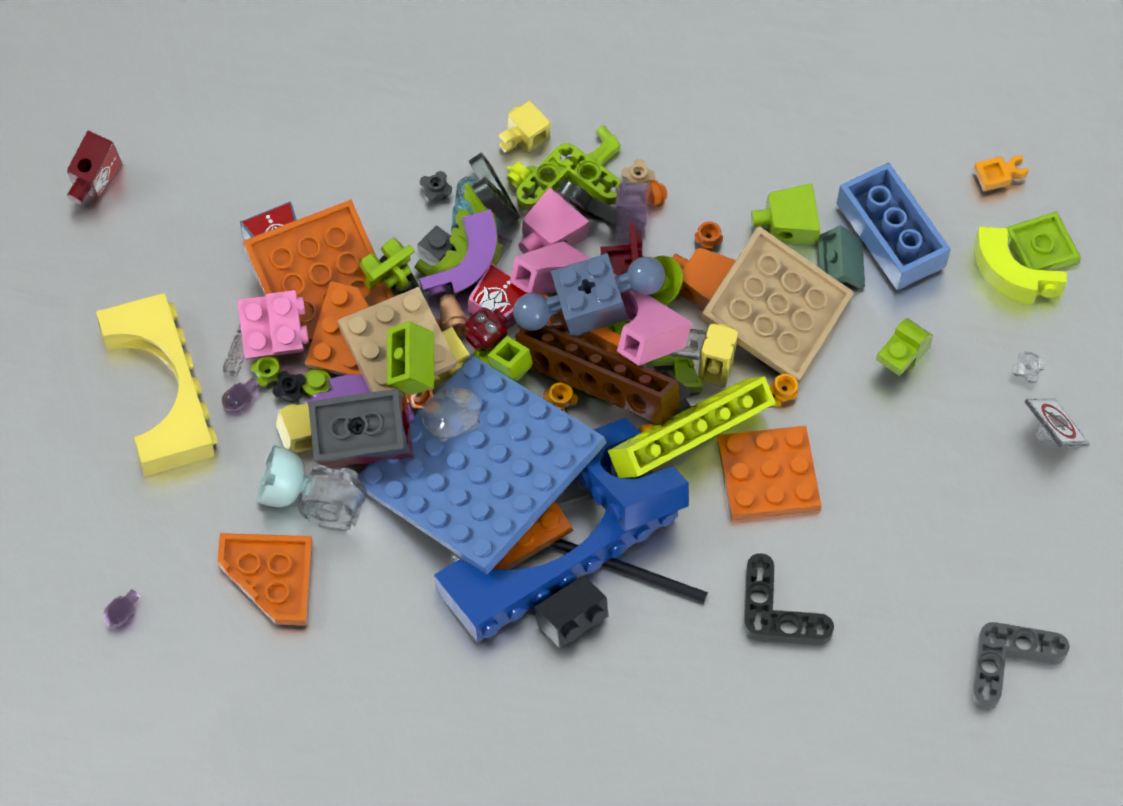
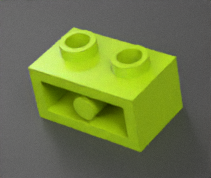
M410 321L387 329V386L399 389L409 395L434 388L433 331Z

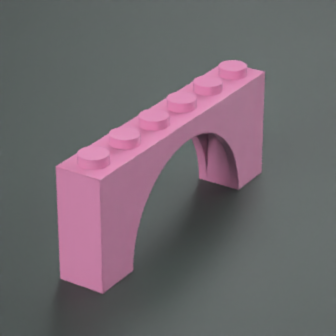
M564 241L516 256L510 282L526 293L557 292L551 271L590 258ZM633 289L620 293L628 316V320H626L628 324L623 326L617 352L640 366L686 347L692 325L691 321L649 295L639 294Z

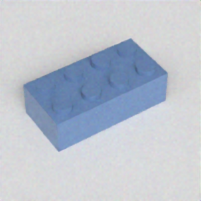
M889 162L840 185L836 204L897 291L946 267L951 248Z

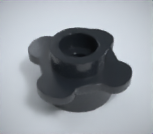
M281 371L277 375L278 383L272 390L273 395L276 398L282 397L286 401H297L303 392L302 385L306 383L305 376L303 374L293 375L287 371Z

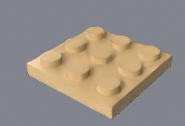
M419 287L337 321V325L370 392L395 389L387 386V329L409 321L434 332V376L455 368L457 365V361Z

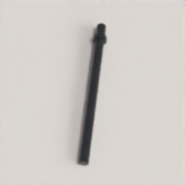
M559 539L548 547L567 554L579 545ZM611 558L601 565L607 569L703 604L708 595L706 591L616 558Z

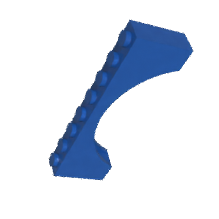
M612 464L610 466L611 475L618 477L614 465ZM650 470V471H648V472H646V473H644V474H642V475H640V476H638V477H629V478H623V479H637V478H642V477L651 475V474H653L654 472H653L652 470ZM606 511L596 529L579 546L558 559L535 567L516 570L492 569L487 575L472 564L459 559L434 574L436 591L473 638L479 642L485 637L490 638L494 636L501 627L509 622L521 619L528 610L587 573H594L607 560L621 556L627 548L636 542L645 541L652 532L660 527L669 526L678 517V511L625 531L617 522L612 521Z

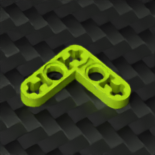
M563 143L557 146L517 189V203L520 208L526 211H530L549 188L555 191L560 186L562 180L567 178L573 180L607 205L617 204L623 197L622 181L570 143ZM569 154L571 155V160H569V159H565L564 161L561 160V155H563V156H565V157L568 156ZM584 169H592L596 172V176L593 179H585L580 173ZM547 171L552 172L556 175V178L552 182H544L540 178L541 174ZM612 187H615V188H616V189H615V193L612 192V191L609 192L608 194L605 193V188H608V189H611ZM535 190V199L529 197L527 200L524 199L525 193L527 195H530Z

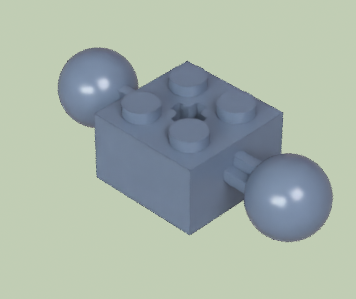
M608 253L552 270L551 274L558 295L545 298L537 293L524 294L516 301L513 308V316L521 328L528 331H536L543 328L549 322L551 315L563 311L571 336H578L628 320L620 293L633 289L639 294H653L662 287L665 280V271L658 260L652 257H640L631 263L627 273L615 276Z

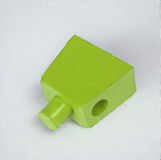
M813 183L770 192L767 196L766 209L751 211L752 227L768 226L769 233L783 243L817 245L821 229Z

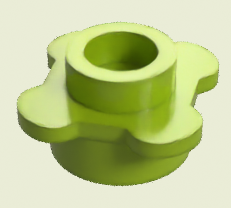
M264 356L251 365V371L257 376L256 383L258 386L266 387L268 383L278 382L277 375L282 370L279 368V359L277 357Z

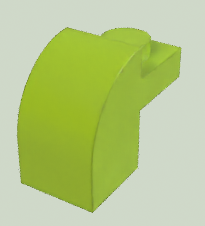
M906 318L895 328L894 335L878 352L876 361L900 376L909 365L914 367L929 350L933 334L909 318Z
M506 336L491 351L481 349L480 351L476 350L472 354L515 382L533 365L529 349L509 336Z

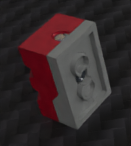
M399 389L308 402L314 462L324 470L346 467L351 464H369L379 460H397L413 457L407 397Z

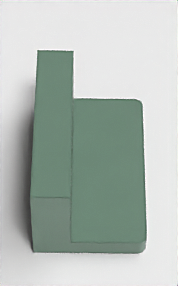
M841 225L820 234L818 240L820 269L840 283L848 282L858 289L865 287L863 244L860 236Z

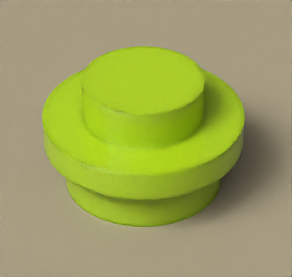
M313 369L304 375L306 383L302 385V388L310 397L319 392L330 391L329 379L331 377L326 371Z

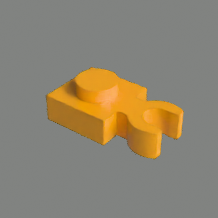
M1002 156L976 162L974 171L983 192L1010 186L1012 178L1017 180L1026 178L1029 171L1028 168L1018 169L1015 167L1022 165L1023 156H1014L1006 163Z

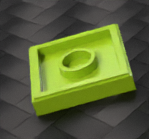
M1057 211L1005 227L1008 228V243L1019 264L1027 268L1055 271L1077 264L1081 260V256Z

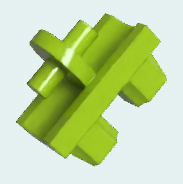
M393 237L381 247L382 253L387 257L385 262L381 263L374 253H370L359 264L366 275L364 284L369 290L388 276L390 278L384 281V285L388 289L393 285H396L399 289H404L408 286L406 276L412 273L409 266L400 268L410 262V255L415 250L410 244L404 247Z

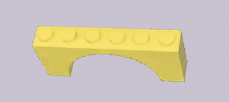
M165 293L96 311L106 350L132 348L151 353L163 360L171 368L179 382L177 398L169 414L153 429L134 437L144 476L215 457L213 445L218 444L213 427L207 428L205 420L210 419L205 401L200 403L197 396L202 393L198 377H191L189 371L194 369L190 352H183L182 345L186 344L182 327L176 328L174 320L178 319L174 302L168 303Z

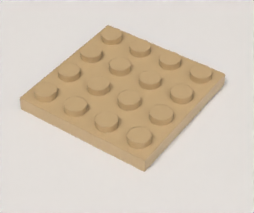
M758 226L699 318L709 325L726 324L736 329L738 332L737 344L778 373L790 374L799 382L854 292Z

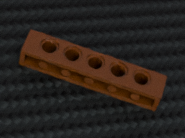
M548 325L536 331H528L522 328L515 334V340L529 349L533 362L531 369L659 425H664L680 409L679 381L642 365L639 366L628 359Z

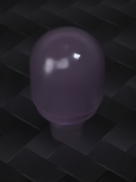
M253 377L244 385L241 382L234 384L222 396L223 407L233 413L242 410L251 402L250 400L253 399L252 393L260 387V384Z
M131 589L124 597L118 596L110 602L103 612V620L106 625L111 628H119L130 619L135 611L133 605L140 598L136 591Z

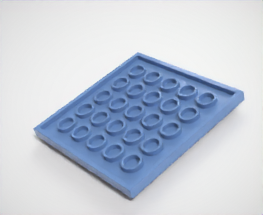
M471 355L462 367L433 396L432 403L426 408H421L414 416V420L410 421L413 457L397 460L386 459L370 463L357 476L354 483L358 489L488 575L607 442L603 435Z

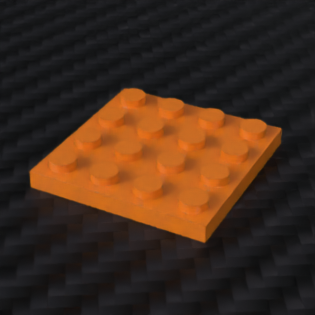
M352 199L244 240L242 243L265 296L269 293L296 290L298 297L303 296L305 314L300 315L301 326H307L309 342L312 341L330 281L358 287L369 307L394 297L391 289L384 285V281L387 279H384L370 290L364 284L366 275L359 264L364 257L370 253L375 254Z

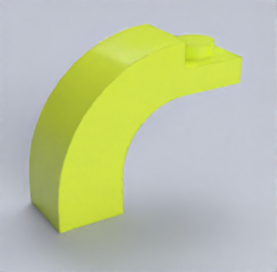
M978 228L974 241L976 264L983 278L994 290L1011 300L1032 305L1036 295H1042L1047 298L1062 296L1067 283V272L1027 268L1019 264L1009 251L1008 228Z

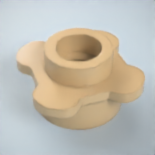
M637 159L632 166L622 169L621 176L627 180V184L631 188L639 190L648 184L649 181L655 179V172L645 166L644 160Z

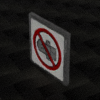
M1055 398L1026 399L1024 401L1042 425L1034 433L1040 442L1044 440L1049 442L1053 439L1059 448L1087 447L1090 444Z

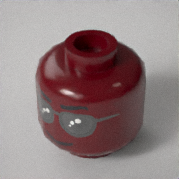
M482 307L465 322L464 329L466 332L463 333V336L475 350L491 351L507 336L508 331L504 324L508 321L498 309L492 311Z

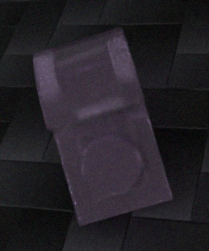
M619 183L616 198L617 239H629V222H635V231H641L642 240H646L647 214H651L652 185L650 183Z

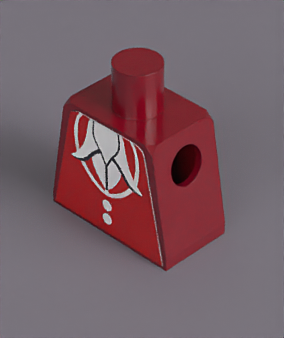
M89 130L86 132L67 169V174L73 184L66 195L68 199L81 205L87 194L95 198L102 196L123 165L113 141Z

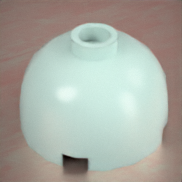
M273 445L265 462V465H267L265 473L262 474L257 501L260 504L272 507L288 506L295 502L299 493H306L310 477L305 475V464L297 453L287 448Z

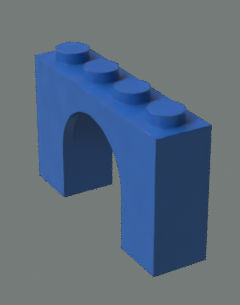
M627 418L594 429L605 437L607 444L576 478L580 486L590 492L598 505H602L608 512L612 521L617 522L625 531H628L689 506V482L673 466L637 479H623L607 473L613 464L608 450L640 434Z

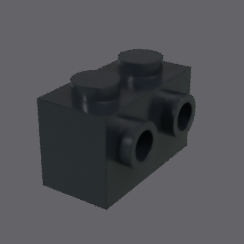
M585 575L535 606L537 626L559 648L575 641L582 633L593 626L601 624L609 616L607 597Z

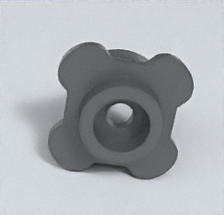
M438 171L435 175L421 177L420 185L424 187L425 197L428 200L439 201L452 193V186L447 183L445 172Z

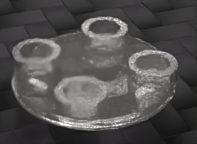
M463 387L442 389L432 395L423 407L422 422L424 427L438 441H446L449 438L475 430L480 424V401L472 391Z

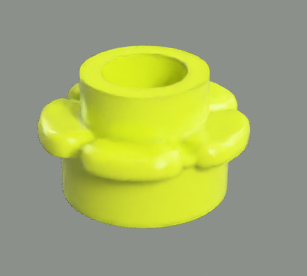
M516 162L513 166L507 167L508 175L506 178L510 184L518 188L531 172L523 164Z

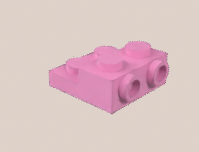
M296 290L269 293L263 297L237 300L244 357L246 360L262 358L264 356L305 352L304 344L309 343L307 326H301L300 315L305 314L303 296L298 297Z

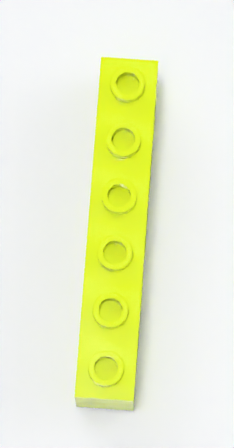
M765 376L747 378L671 417L664 425L657 424L608 450L618 478L638 477L776 404Z

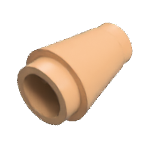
M444 295L439 299L441 331L443 332L452 327L460 338L466 332L464 324L468 318L454 295Z

